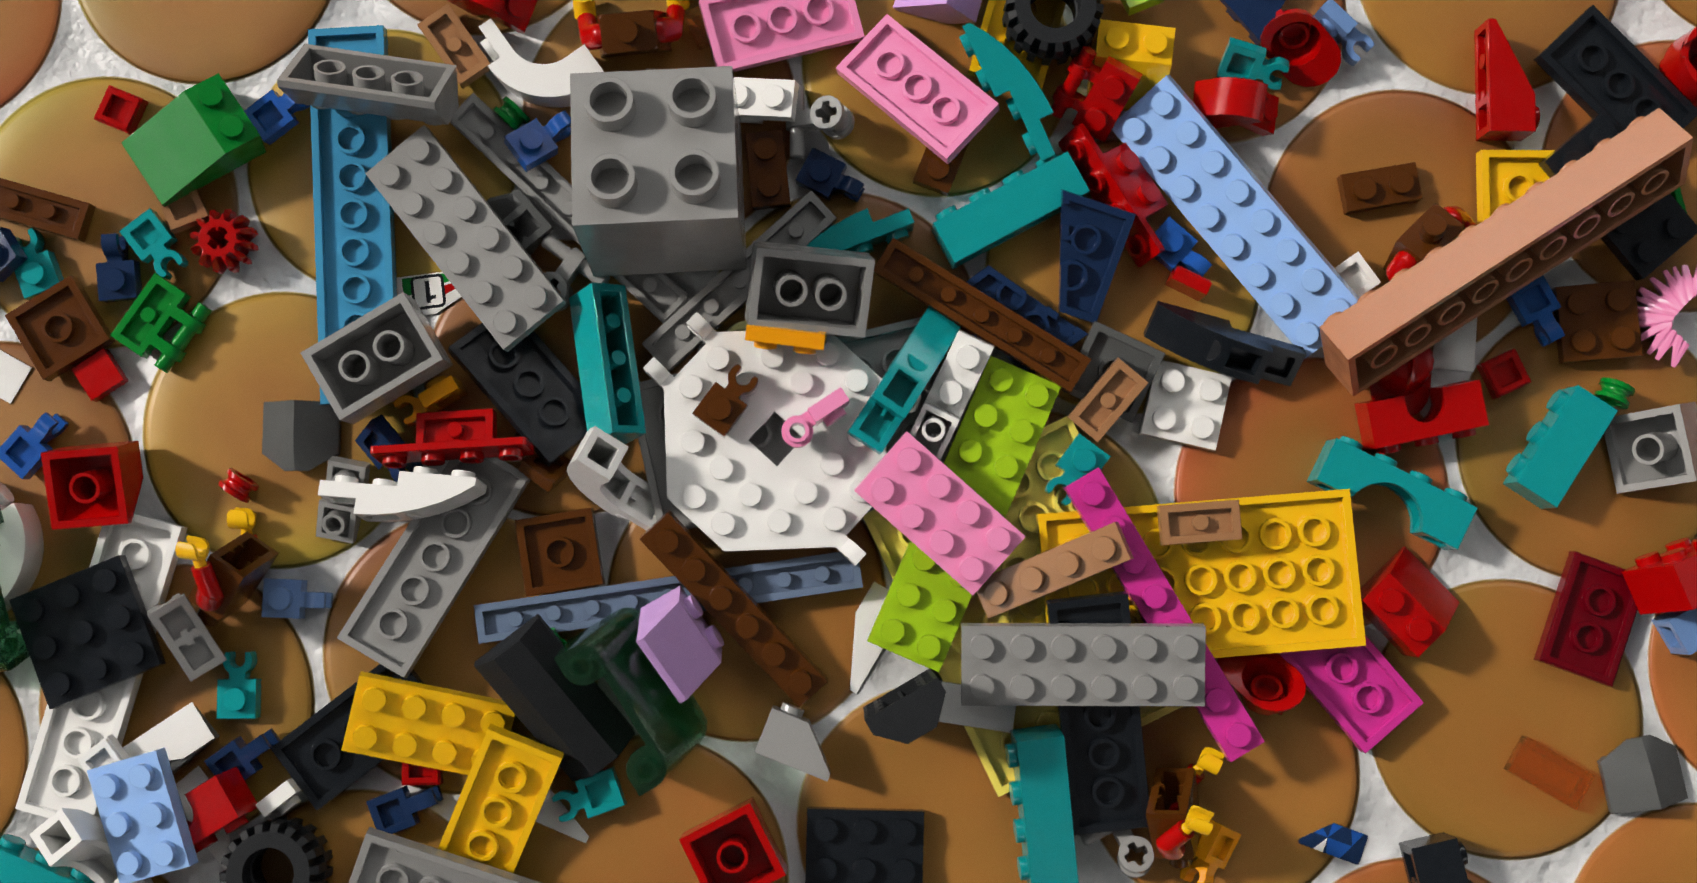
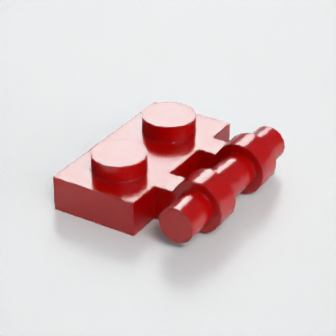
M1083 46L1078 57L1072 58L1067 68L1069 74L1063 85L1057 86L1052 96L1054 102L1051 106L1053 110L1051 115L1056 118H1062L1067 108H1072L1078 111L1072 125L1077 126L1083 123L1092 136L1105 142L1143 74L1110 56L1104 66L1100 68L1092 63L1097 54L1096 51L1091 47ZM1082 80L1094 83L1087 97L1077 92Z

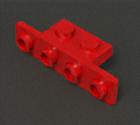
M1081 123L1075 126L1058 142V145L1063 153L1069 152L1094 200L1136 214L1124 247L1138 267H1142L1164 251L1163 244L1146 219L1158 213L1169 204L1149 173L1140 163L1138 156L1129 148L1126 142L1102 153L1085 125Z
M490 408L416 413V443L371 446L370 455L380 462L382 466L398 469L406 467L407 463L421 462V464L426 466H441L445 464V460H460L462 463L478 464L484 462V458L499 457L502 461H520L523 459V456L534 455V446L527 437L497 438V412Z

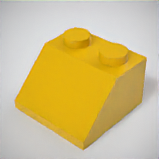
M1100 19L1101 22L1092 39L1091 48L1097 53L1092 63L1102 68L1110 56L1143 74L1122 111L1129 110L1166 75H1170L1176 28ZM1090 81L1087 83L1086 97L1094 84Z

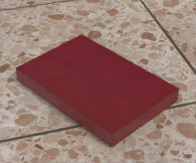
M1569 551L1534 660L1601 685L1613 687L1638 611L1622 574V571L1626 569L1576 551Z

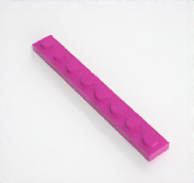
M1100 468L1092 470L1064 487L1063 489L1089 532L1113 522H1119L1134 559L1112 567V570L1124 590L1128 593L1130 600L1144 623H1193ZM1206 645L1205 706H1195L1227 761L1232 762L1265 741Z

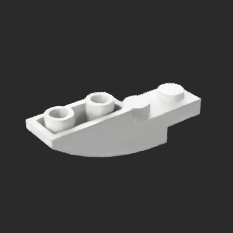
M734 77L740 123L763 124V120L795 122L799 84L796 80Z
M960 329L910 431V434L939 460H941L962 413L994 349V345Z
M416 466L413 472L399 471L398 482L376 478L373 479V484L359 483V479L355 477L336 475L335 481L320 480L318 496L331 503L355 505L353 514L365 521L396 522L426 518L451 511L484 495L487 485L475 477L476 474L471 471L452 470L451 475L437 474L438 470Z

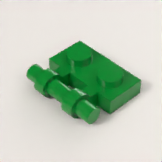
M154 273L110 336L140 357L146 359L154 348L158 349L162 354L154 365L168 373L176 361L180 363L187 353L184 350L195 334L200 335L207 325L204 322L212 310L198 302L193 311L188 313L183 308L192 296L167 279ZM174 320H177L183 325L171 342H169L163 336Z

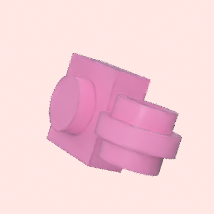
M840 387L809 407L800 416L788 418L784 422L781 431L785 443L794 448L804 447L813 437V426H818L824 422L828 427L847 414L844 408L849 405L850 401L843 389ZM799 425L803 427L805 434L801 438L792 437L790 429L793 426Z

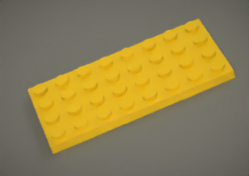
M1350 489L1123 507L1192 622L1203 623L1206 626V645L1214 658L1366 646ZM1239 499L1242 539L1160 545L1157 506ZM1077 511L1036 514L1040 554L1090 533ZM1112 568L1045 595L1046 623H1048L1046 600L1125 591ZM1128 596L1131 623H1144Z

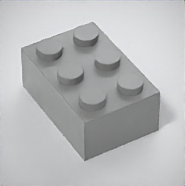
M753 241L745 320L748 325L812 332L821 331L830 335L865 338L875 259L865 252Z
M404 292L301 352L303 359L339 420L350 424L359 422L453 366L452 361L416 300Z

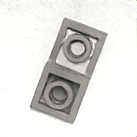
M332 456L328 460L326 480L335 481L336 475H345L358 478L359 483L368 484L371 463ZM324 498L320 499L316 537L353 544L356 541L361 523V518L353 514L355 505L331 503Z

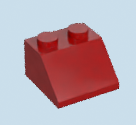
M138 441L67 446L41 452L52 530L128 524L132 522L143 482Z
M1405 546L1391 557L1360 588L1363 615L1404 656L1419 657L1446 631L1460 603Z

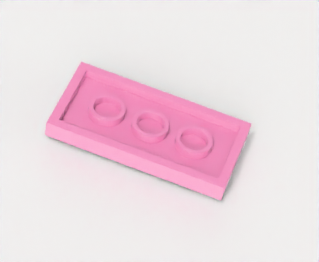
M699 0L715 66H732L733 72L860 42L865 37L855 0Z
M888 14L836 67L839 76L947 164L960 153L1000 110L998 102Z
M908 431L900 437L854 489L858 495L971 595H974L1026 537Z

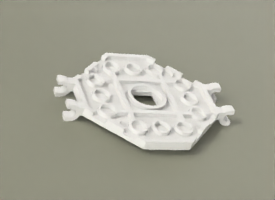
M696 312L686 322L687 328L702 340L705 345L674 377L654 357L643 367L645 373L664 389L667 499L724 552L836 548L856 566L867 553L846 535L868 513L872 506L858 495L854 489L887 453V446L879 455L847 434L882 378L835 335L827 334L824 350L816 349V354L796 353L793 351V346L777 345V349H761L754 346V341L745 340L746 331L717 332ZM739 364L742 370L736 377L737 383L747 385L755 376L758 378V385L752 393L741 396L740 400L746 403L748 407L724 438L693 416L692 413L715 382L726 388L729 384L728 374L730 370ZM840 387L850 400L849 405L844 408L847 414L828 427L824 422L818 426H813L811 441L804 447L794 448L778 466L749 441L773 414H777L784 421L792 416H800L809 407ZM799 425L792 427L801 437L805 434L803 427Z

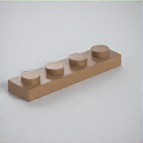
M1113 522L992 574L980 587L977 594L989 619L1132 560L1134 557L1119 522Z

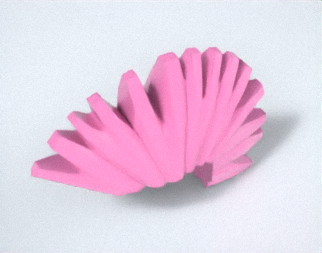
M1681 265V275L1676 266L1672 267L1673 276L1667 269L1662 271L1667 285L1654 277L1650 278V282L1660 296L1642 286L1638 290L1642 297L1636 296L1637 302L1644 306H1637L1640 328H1649L1641 334V341L1655 336L1646 353L1651 355L1655 350H1658L1655 359L1659 361L1671 347V367L1674 368L1690 345L1684 341L1681 335L1677 334V331L1672 330V321L1681 309L1697 296V265L1693 278L1688 265Z

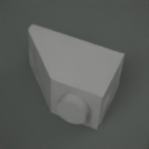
M786 702L782 703L781 708L773 705L755 753L828 782L831 769L810 720L802 717L804 710Z

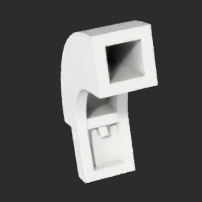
M491 18L479 26L486 37L480 43L494 61L488 65L489 69L509 92L528 103L551 108L570 106V74L604 72L585 44L560 61L550 64H536L523 59L513 50Z
M596 426L590 428L567 467L569 478L587 498L611 515L618 513L647 531L657 522L649 484L628 470L621 462L629 447Z
M0 483V616L12 608L9 602L10 599L25 594L30 590L39 573L44 551L43 531L33 505L12 503L14 496L2 483Z
M61 808L29 834L50 867H72L87 875L95 883H119L104 828L99 817L79 809ZM146 878V879L139 880V881H135V882H132V883H154V882L152 881L151 878Z

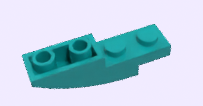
M972 23L963 25L965 34L959 36L968 57L976 55L982 69L975 73L984 92L992 90L994 96L997 97L1010 91L1012 97L1005 101L1014 120L1017 121L1022 118L1028 132L1023 134L1022 138L1030 155L1038 153L1041 161L1055 155L1040 121L1041 118L1053 113V110L1031 73L1006 46L989 33Z
M868 208L831 226L813 239L807 246L871 253L874 251L873 246L887 241L889 245L893 238L900 242L909 237L908 232L913 231L914 220L908 208L873 222Z
M928 306L849 428L847 434L880 455L924 390L961 327Z

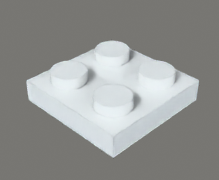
M1162 360L1148 389L1138 434L1207 451H1216L1232 377Z

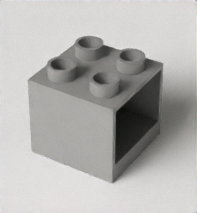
M719 66L570 74L572 227L593 276L747 269L742 138L733 67Z

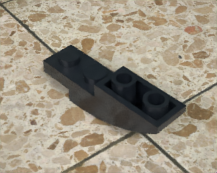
M1157 301L1143 333L1147 339L1183 358L1222 374L1257 385L1260 379L1291 386L1306 356L1305 350L1301 346L1232 328L1229 320Z

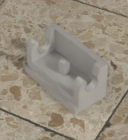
M178 593L173 595L172 599L162 605L157 604L148 609L147 616L189 680L193 681L227 659L185 594L181 595Z

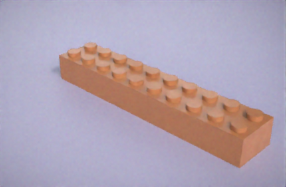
M1660 108L1645 117L1640 116L1634 119L1624 131L1613 138L1603 139L1587 155L1579 160L1569 161L1557 174L1545 182L1535 183L1523 196L1514 202L1499 206L1483 222L1465 228L1452 242L1444 247L1434 248L1425 256L1424 260L1410 269L1400 270L1388 283L1377 290L1366 292L1358 299L1357 303L1343 312H1336L1330 315L1323 325L1319 327L1325 365L1354 397L1684 185L1693 137Z

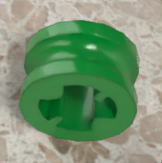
M507 96L502 99L504 103L501 107L495 106L493 109L513 130L520 128L522 123L531 121Z
M1601 378L1599 385L1602 389L1595 391L1594 395L1614 408L1628 409L1630 402L1627 398L1634 395L1635 388L1617 379Z

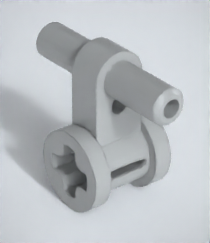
M799 84L795 122L786 121V130L790 132V158L801 160L805 157V132L822 130L828 137L836 140L847 137L854 128L855 118L853 113L837 98L830 95L818 98L812 104L811 109L804 110V86Z
M551 234L543 238L541 246L562 260V263L555 272H544L567 302L557 312L569 307V298L573 296L571 284L579 273L593 283L607 284L609 282L610 276H593L584 253L578 248H569Z
M1131 829L1079 835L1083 844L1088 846L1112 833L1119 845L1117 855L1118 867L1128 877H1143L1152 867L1154 852L1151 843L1143 837L1134 836ZM1130 849H1133L1136 854L1141 852L1145 854L1141 862L1142 865L1138 866L1135 861L1128 863L1127 859Z

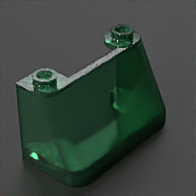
M624 607L568 639L554 660L564 676L576 685H588L602 677L605 678L645 743L644 746L630 755L626 764L627 776L638 795L641 796L658 786L704 739L708 722L693 694L686 701L678 702L636 643L640 611Z

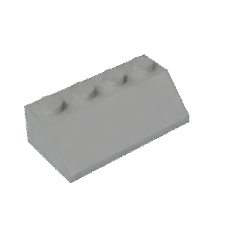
M304 44L277 79L278 88L295 103L311 105L316 109L333 108L347 110L356 115L368 113L386 116L392 120L409 119L423 121L428 125L436 126L448 125L459 107L457 65Z

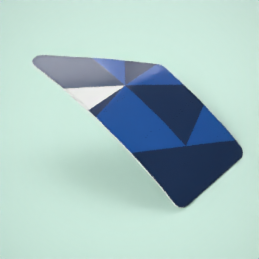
M1333 823L1300 838L1298 842L1357 865L1362 857L1368 836Z

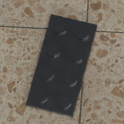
M1594 5L1586 9L1534 59L1591 118L1603 113L1619 133L1624 131L1634 119L1640 116L1645 117L1658 108L1663 110L1683 129L1697 116V108Z
M1601 113L1592 118L1538 165L1551 178L1566 163L1571 160H1579L1590 153L1600 141L1606 138H1613L1619 132L1606 116ZM1668 194L1601 237V240L1632 277L1638 281L1646 278L1697 234V225L1674 197Z
M481 323L449 346L448 353L522 437H527L534 446V451L548 467L581 443L587 432L581 384L534 331L507 352L502 349L484 324Z
M381 664L369 672L424 684L414 669L408 678L401 677ZM357 682L271 747V750L316 810L322 809L385 760L341 751Z

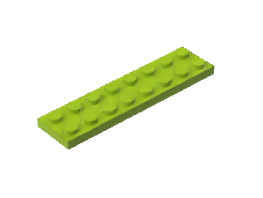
M990 355L944 464L1006 518L1061 387ZM910 541L867 641L939 673L972 595Z

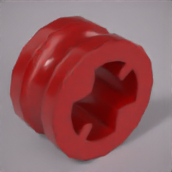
M229 468L226 472L228 478L225 480L221 479L218 485L228 494L248 503L251 499L249 493L257 491L259 485L238 470Z

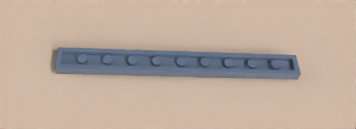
M840 552L725 568L757 603L863 588L860 562L854 566ZM675 576L474 605L478 643L502 641L537 614L541 616L550 628L555 627L557 632L638 621L640 610L643 606L681 585L688 596L691 593Z

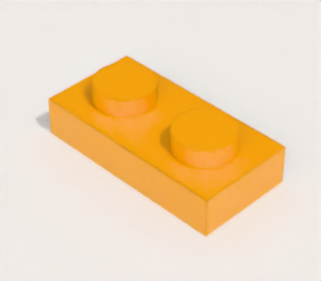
M748 323L745 340L754 341V346L757 348L777 349V345L793 346V351L801 354H816V349L824 350L827 337L826 332L821 331L812 332L748 325Z

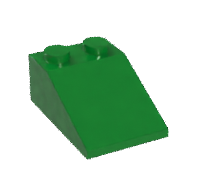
M219 73L183 91L121 142L163 207L266 153L260 134Z

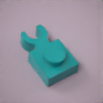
M1230 37L1217 68L1216 77H1237L1252 80L1257 78L1263 80V83L1268 84V88L1280 90L1282 78L1275 77L1271 73L1275 70L1288 73L1290 62L1283 57L1265 59L1267 48Z
M149 208L119 231L141 261L149 263L154 259V269L159 276L168 280L172 278L171 273L167 270V264L170 260L175 259L176 263L184 268L188 266V261L184 255L170 249V246L176 243L178 239L153 209Z
M33 228L28 229L30 243L25 247L21 238L15 236L28 257L14 271L24 299L31 300L64 279L55 253L49 250L42 252L45 244L44 237Z
M1080 433L1077 434L1055 464L1056 467L1063 471V474L1051 479L1045 487V492L1051 493L1056 485L1066 487L1098 467L1101 470L1111 456ZM1067 494L1061 502L1064 506L1071 503Z
M235 651L225 652L224 656L227 660L223 662V666L229 672V679H217L216 719L260 718L262 678L250 679L251 671L257 665L256 652H245V663L241 667L236 664Z
M614 766L599 771L594 776L575 781L578 792L562 790L552 797L553 802L566 799L571 805L569 812L558 817L560 822H567L573 819L580 809L583 808L589 819L624 806L627 803Z

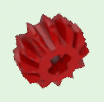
M225 209L222 215L216 210H209L208 222L202 218L196 219L198 225L202 228L200 232L194 231L189 233L192 239L199 241L190 250L193 254L200 256L198 262L201 266L205 268L212 267L214 272L224 274L227 268L233 273H239L240 261L247 265L252 264V260L247 254L249 251H258L259 248L258 245L250 241L259 234L256 229L248 227L250 220L244 215L237 216L235 211ZM223 238L228 241L226 246L221 242Z

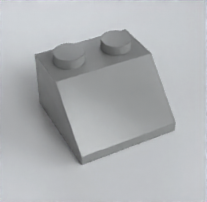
M1696 401L1614 416L1604 432L1617 494L1697 481Z

